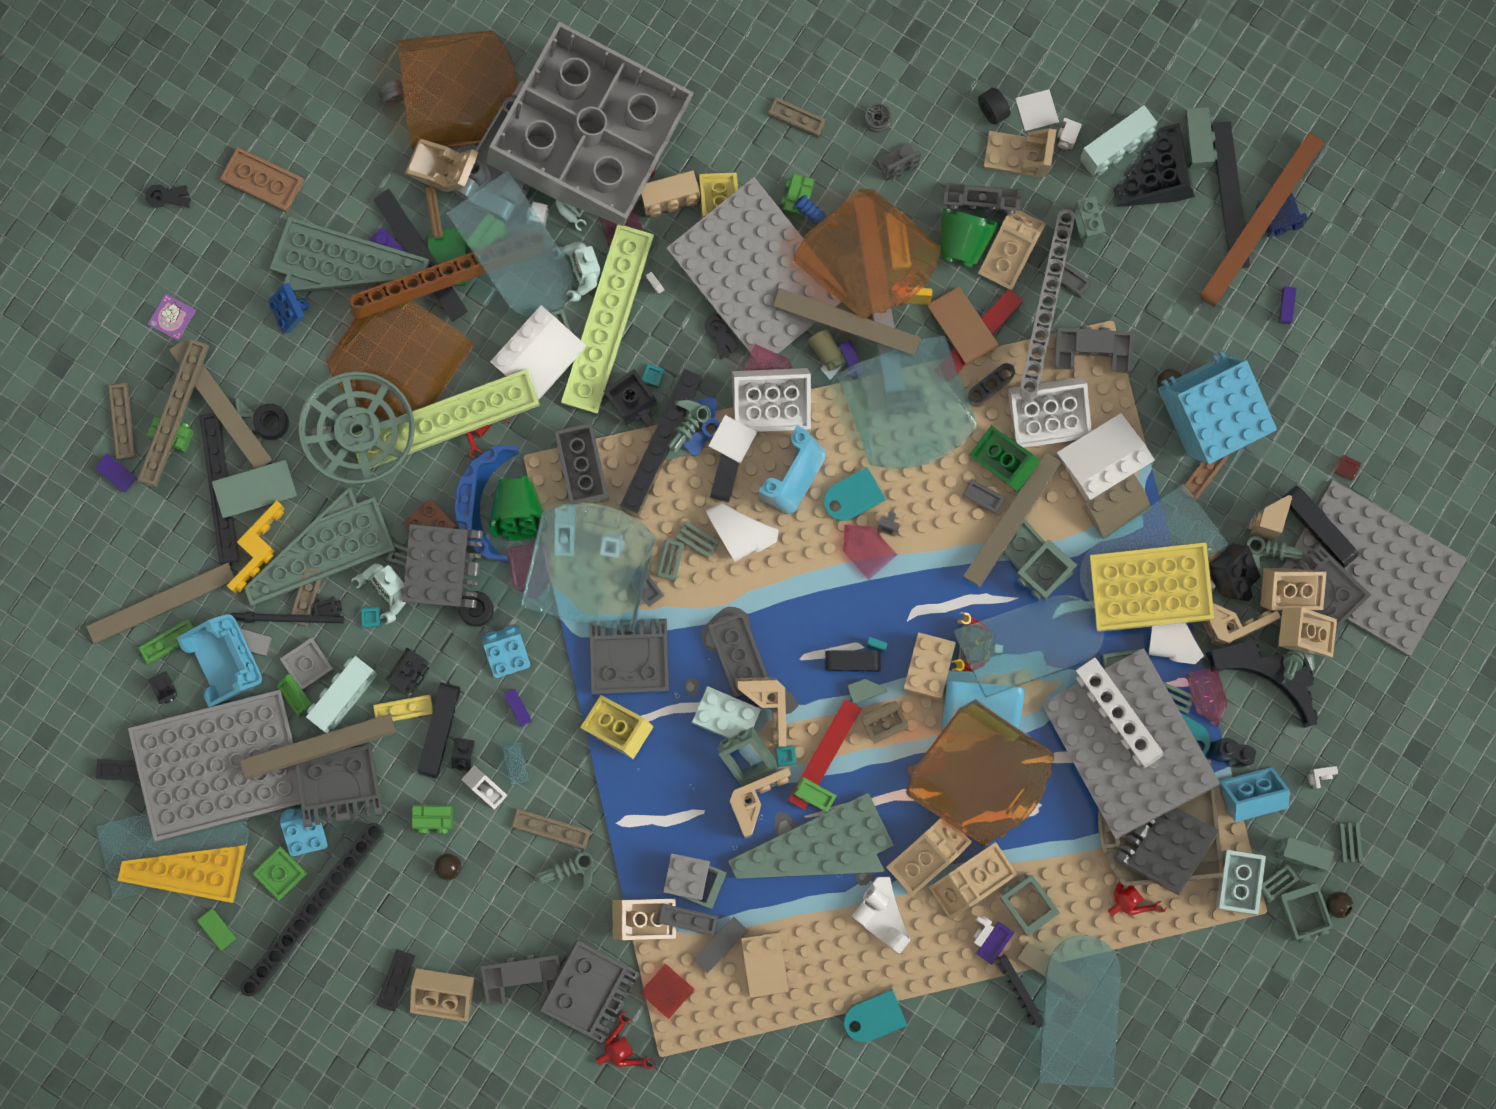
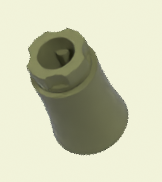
M829 328L818 332L806 341L829 372L845 363Z

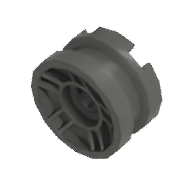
M401 81L388 82L377 90L379 97H382L381 102L383 106L396 105L407 97L405 90H402L403 85Z
M882 103L870 105L865 113L867 128L876 132L886 130L891 121V111ZM875 115L878 116V117L881 116V119H880V120H876V119L874 118V116H875Z

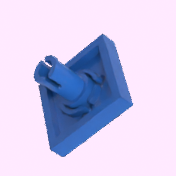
M289 283L282 284L268 300L269 307L273 311L277 324L283 334L290 333L304 317L302 310L309 308L308 302L303 303L307 301L306 298L296 299Z

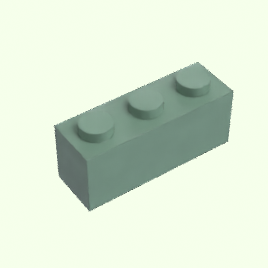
M1209 107L1186 109L1184 123L1189 169L1212 167L1215 160H1217V151L1213 149L1215 132L1211 131L1213 114L1209 113Z

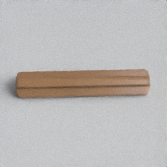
M434 186L426 187L425 191L433 238H442L443 230L436 189Z

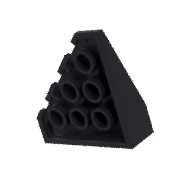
M1179 123L1160 128L1156 133L1159 137L1153 144L1149 143L1141 153L1143 158L1137 165L1134 163L1125 174L1127 179L1122 185L1118 184L1115 187L1117 207L1177 202L1195 197Z

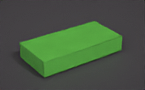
M291 674L286 675L276 685L297 716L302 715L312 705Z
M801 777L793 793L795 796L827 813L837 796L804 777Z
M214 908L197 920L220 951H223L237 940V937Z

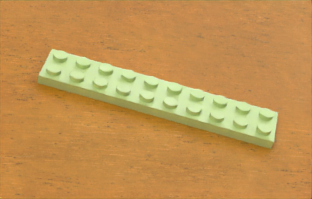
M617 224L581 341L587 347L574 360L561 401L562 404L598 415L604 397L603 390L606 389L654 234Z
M525 369L412 411L415 432L412 447L408 454L540 406L529 370ZM409 422L397 425L398 434L394 448L401 452L405 450L408 441ZM392 427L381 430L379 440L389 444L392 436ZM361 430V431H359V432H356V433H353V434L359 435V434L362 433L363 430ZM374 446L366 452L368 462L380 456L384 451ZM357 453L356 456H357L358 462H359V464H360L361 461H360L359 453ZM389 454L383 461L370 467V469L398 458Z

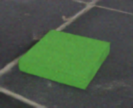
M279 846L252 874L278 901H281L308 873L282 846Z

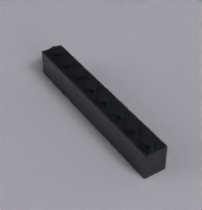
M687 369L683 370L620 505L621 510L639 517L670 451L668 444L676 435L674 430L676 427H680V423L683 422L686 416V409L675 405V401H693L702 382V376Z

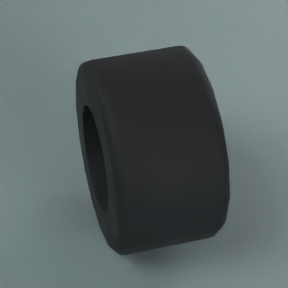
M991 88L978 96L979 107L991 124L996 125L1010 116L1009 104L997 88Z
M273 403L264 404L255 411L253 425L263 438L276 440L287 432L289 418L280 406ZM268 415H275L278 418L277 426L272 429L266 428L264 425V419Z
M474 591L477 593V597L463 596L462 599L480 602L484 609L482 614L472 616L469 613V608L458 607V612L466 624L473 627H481L492 619L494 606L485 593Z

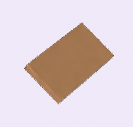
M236 147L220 177V181L288 213L304 182V178Z
M960 286L927 305V308L965 365L972 363L999 347V344Z

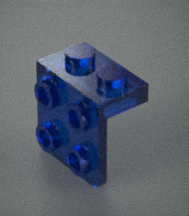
M1292 192L1267 228L1268 238L1282 236L1292 229L1293 231L1302 229L1307 222L1306 213L1300 214ZM1263 200L1257 202V209Z

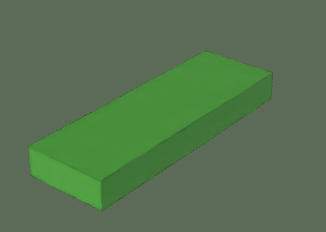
M187 619L138 647L146 663L149 665L179 648L180 644L177 637L193 629L194 626L190 619Z

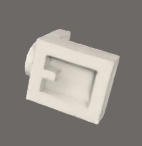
M1337 766L1310 770V774H1308L1310 786L1312 785L1313 789L1321 788L1319 777H1321V780L1333 779V775L1338 774Z
M977 916L975 921L984 926L983 929L978 928L973 936L975 938L973 943L979 948L994 929L991 926L992 921L985 916L981 918Z

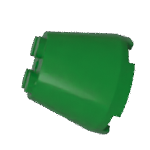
M943 208L941 215L940 255H944V260L954 262L955 259L962 260V265L973 267V264H977L996 232L998 223L991 221L990 224H987V219L954 211V214H951L950 209Z
M520 476L518 479L502 478L499 480L489 520V530L492 536L507 537V541H521L535 538L536 533L547 530L546 515L534 483L529 481V477Z

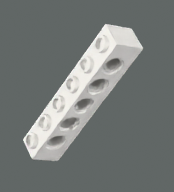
M1093 658L1076 670L1078 675L1076 680L1081 687L1086 686L1089 691L1087 693L1088 697L1093 703L1095 701L1100 706L1098 711L1104 719L1108 717L1111 721V724H1109L1110 728L1115 734L1119 733L1123 738L1120 740L1126 750L1131 749L1134 754L1132 758L1138 766L1142 765L1145 769L1164 756L1161 748L1096 658ZM1097 678L1101 680L1099 686L1093 687L1090 685L1091 680ZM1110 694L1112 700L1110 702H1103L1101 700L1102 696ZM1121 710L1124 714L1121 718L1113 717V712ZM1126 726H1133L1135 731L1132 734H1126L1124 732ZM1139 741L1145 742V749H1136V743Z

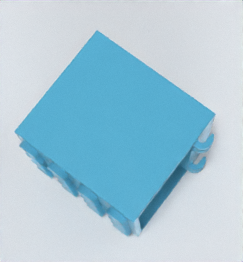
M1223 351L1218 353L1221 357L1218 358L1215 354L1211 357L1214 359L1213 361L1177 379L1172 376L1168 378L1171 382L1168 383L1167 380L1162 381L1164 385L1158 388L1187 456L1207 464H1211L1277 430L1248 361L1225 355Z

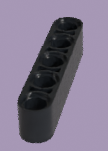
M1295 485L1281 497L1282 499L1288 495L1292 496L1289 510L1343 568H1346L1359 556L1356 548L1299 486Z
M440 683L418 768L419 775L438 778L460 694V686Z

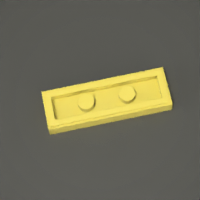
M431 695L373 705L375 718L391 713L393 722L432 715L433 713Z

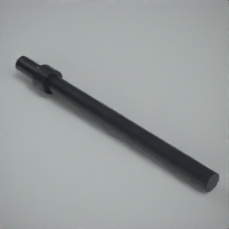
M252 611L231 613L236 621H245L246 623L266 621L344 624L345 621L344 616L255 614Z

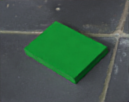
M442 229L443 237L434 239L432 230H428V249L438 264L466 255V229ZM466 281L452 286H466Z

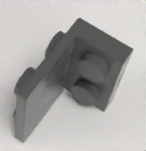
M907 143L876 159V163L886 181L889 179L895 180L902 175V172L906 170L910 172L918 167L921 152L920 150L914 152L910 143Z

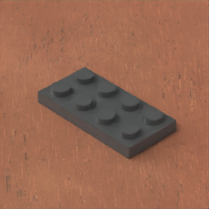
M744 612L708 625L734 698L745 695L735 686V678L768 677Z

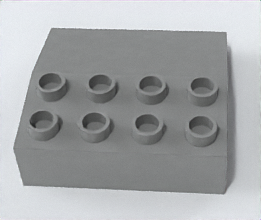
M558 22L488 150L486 163L556 200L624 226L686 111L694 92Z

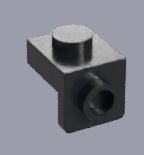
M334 596L330 597V599L313 603L316 615L341 616L340 611H343L340 600H336Z
M167 671L149 679L159 704H168L175 699L177 689Z
M455 738L451 756L452 768L458 770L471 769V759L475 746L474 740Z

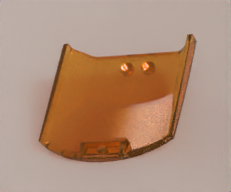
M493 31L398 40L407 125L412 150L414 151L419 139L443 146L481 142L503 102L507 98L512 97L518 85L512 60L501 40Z
M859 189L806 234L793 258L797 266L861 318L869 317V314L885 313L887 309L894 306L898 307L916 295L929 281L930 275L936 269L941 246L874 189Z
M410 300L363 318L355 317L329 357L327 365L333 377L343 373L366 372L390 381L404 394L411 410L415 411L436 403L474 344L457 329ZM350 380L353 392L362 391L376 395L381 387L380 384L367 380ZM343 382L338 383L340 388L344 391ZM388 390L383 400L391 407L395 417L406 414L400 400L394 393ZM354 398L355 403L365 409H368L372 400L366 398ZM379 405L374 414L384 419H390L387 412Z
M975 699L958 709L913 769L906 794L981 845L986 846L999 837H1005L1006 833L1014 827L1017 828L1036 808L1046 791L1045 786L1052 774L1051 767L1052 761H1054V753Z

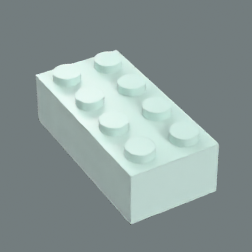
M1142 106L1084 147L1079 159L1092 176L1097 173L1101 175L1108 169V165L1121 161L1123 159L1122 155L1135 151L1138 148L1137 145L1142 141L1144 143L1149 141L1153 137L1152 134L1156 131L1155 128L1158 122L1148 109Z
M356 656L353 659L349 658L344 664L345 669L341 674L337 673L331 681L333 684L330 688H325L319 696L321 699L318 703H313L307 710L308 715L306 718L326 733L332 732L378 675Z

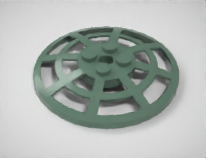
M366 372L343 373L323 382L307 398L299 418V438L309 462L324 476L345 484H368L390 475L406 459L414 440V416L404 394L390 381ZM350 380H367L378 383L381 387L376 395L362 391L353 392ZM343 382L344 394L334 398L326 406L316 400L325 390ZM388 390L394 393L405 408L406 415L395 417L391 407L383 400ZM354 398H366L372 400L368 409L356 407ZM347 400L349 409L340 415L331 410L338 403ZM379 405L387 412L389 420L378 421L374 413ZM314 407L321 412L317 423V435L306 436V419L310 408ZM326 417L335 421L334 432L323 434V425ZM409 422L408 441L405 450L401 452L394 448L398 434L397 425ZM355 426H361L363 431L361 434L355 435L352 433V429ZM392 427L390 443L386 444L379 440L381 430ZM337 440L342 448L334 456L325 442ZM307 444H320L325 455L332 461L326 470L314 459ZM374 446L384 451L380 456L368 462L366 452ZM348 452L359 453L361 463L354 464L342 460ZM389 454L398 458L397 462L387 471L372 477L370 467L383 461ZM339 465L349 469H362L364 479H346L334 475L333 472Z

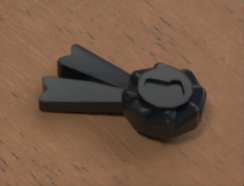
M152 185L146 191V201L154 208L163 207L167 202L190 208L189 202L191 198L181 197L189 195L186 185L167 190L162 185Z
M713 314L706 319L705 330L709 336L716 337L719 357L722 360L724 357L729 358L726 345L731 353L734 352V349H738L739 346L726 333L728 326L718 314Z

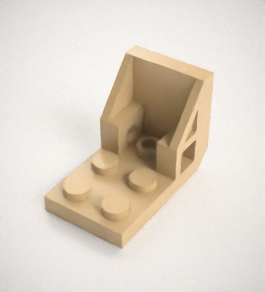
M1048 128L1028 132L1027 137L989 131L983 169L1038 178L1047 177L1052 163L1056 129Z
M419 139L405 174L428 186H434L439 191L450 192L465 187L479 152L471 149L458 153L446 146Z
M1015 210V214L1008 213L978 274L1012 290L1046 223L1020 210Z
M1213 603L1215 620L1201 622L1212 644L1224 647L1274 623L1281 616L1278 611L1272 613L1269 610L1258 616L1257 621H1254L1252 618L1241 624L1236 613Z
M775 677L735 678V686L762 708H775L771 709L772 721L775 722V728H772V740L779 747L787 746L785 687ZM772 693V698L767 699V696Z
M789 768L733 791L730 805L744 839L752 836L760 812L761 803L756 792L759 791L762 794L771 790L770 786L777 784L779 787L788 783L789 778H791ZM751 798L752 802L749 804L744 801Z
M945 813L886 868L913 896L954 861L972 842Z
M995 842L929 886V889L951 920L1018 874Z

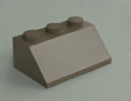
M1134 473L1086 502L1083 506V509L1103 539L1152 509L1145 490Z

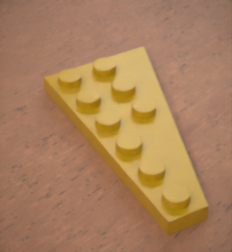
M246 845L122 861L117 881L234 903Z

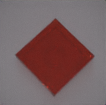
M665 963L640 994L664 1016L670 1019L695 989Z

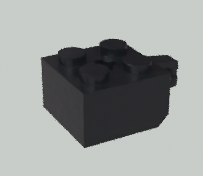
M635 369L603 390L604 396L625 425L634 420L638 422L640 419L646 427L653 423L648 414L651 412L650 409L657 404V400ZM627 395L633 396L634 399H633V400H630V399L627 400Z
M1231 543L1209 565L1218 592L1223 597L1249 601L1253 597L1251 586L1261 576L1249 546Z
M406 647L405 652L385 680L406 695H409L410 692L413 694L419 685L417 682L420 677H425L430 669L428 665L430 663Z

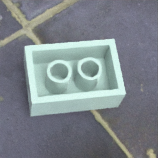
M707 686L692 724L724 738H731L741 730L754 728L761 709Z
M1232 850L1223 851L1224 878H1219L1215 909L1258 915L1266 856Z

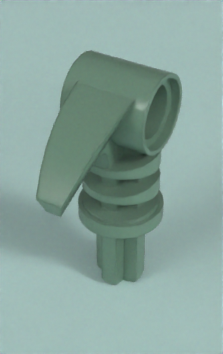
M689 400L675 401V405L686 409V417L683 419L684 422L680 423V427H676L674 430L676 435L668 444V448L671 451L677 452L685 441L689 442L692 439L695 430L699 428L698 423H706L710 419L711 411L707 406Z
M1254 536L1247 542L1249 547L1255 541L1259 542L1262 546L1258 551L1251 549L1260 575L1262 574L1259 561L1261 556L1268 557L1269 554L1273 555L1272 558L1279 556V559L1283 561L1284 557L1302 560L1304 554L1303 549L1286 546L1284 541L1279 545L1277 544L1278 541H1275V544H1273L1271 540L1264 542L1262 538Z
M1287 649V655L1283 660L1285 667L1283 676L1285 679L1292 680L1294 678L1295 672L1302 668L1303 660L1306 666H1309V670L1315 669L1313 654Z
M582 852L577 855L576 859L572 860L569 858V862L563 860L561 865L556 862L554 863V868L538 874L540 882L545 884L558 878L560 881H563L565 875L571 877L570 873L573 872L575 875L582 873L584 875L583 891H588L593 880L594 859L589 853ZM583 856H587L590 859V864L587 867H582L579 864V860Z

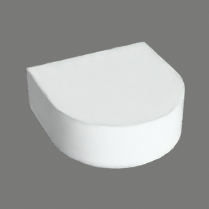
M652 272L646 275V278L657 293L660 294L664 291V288Z

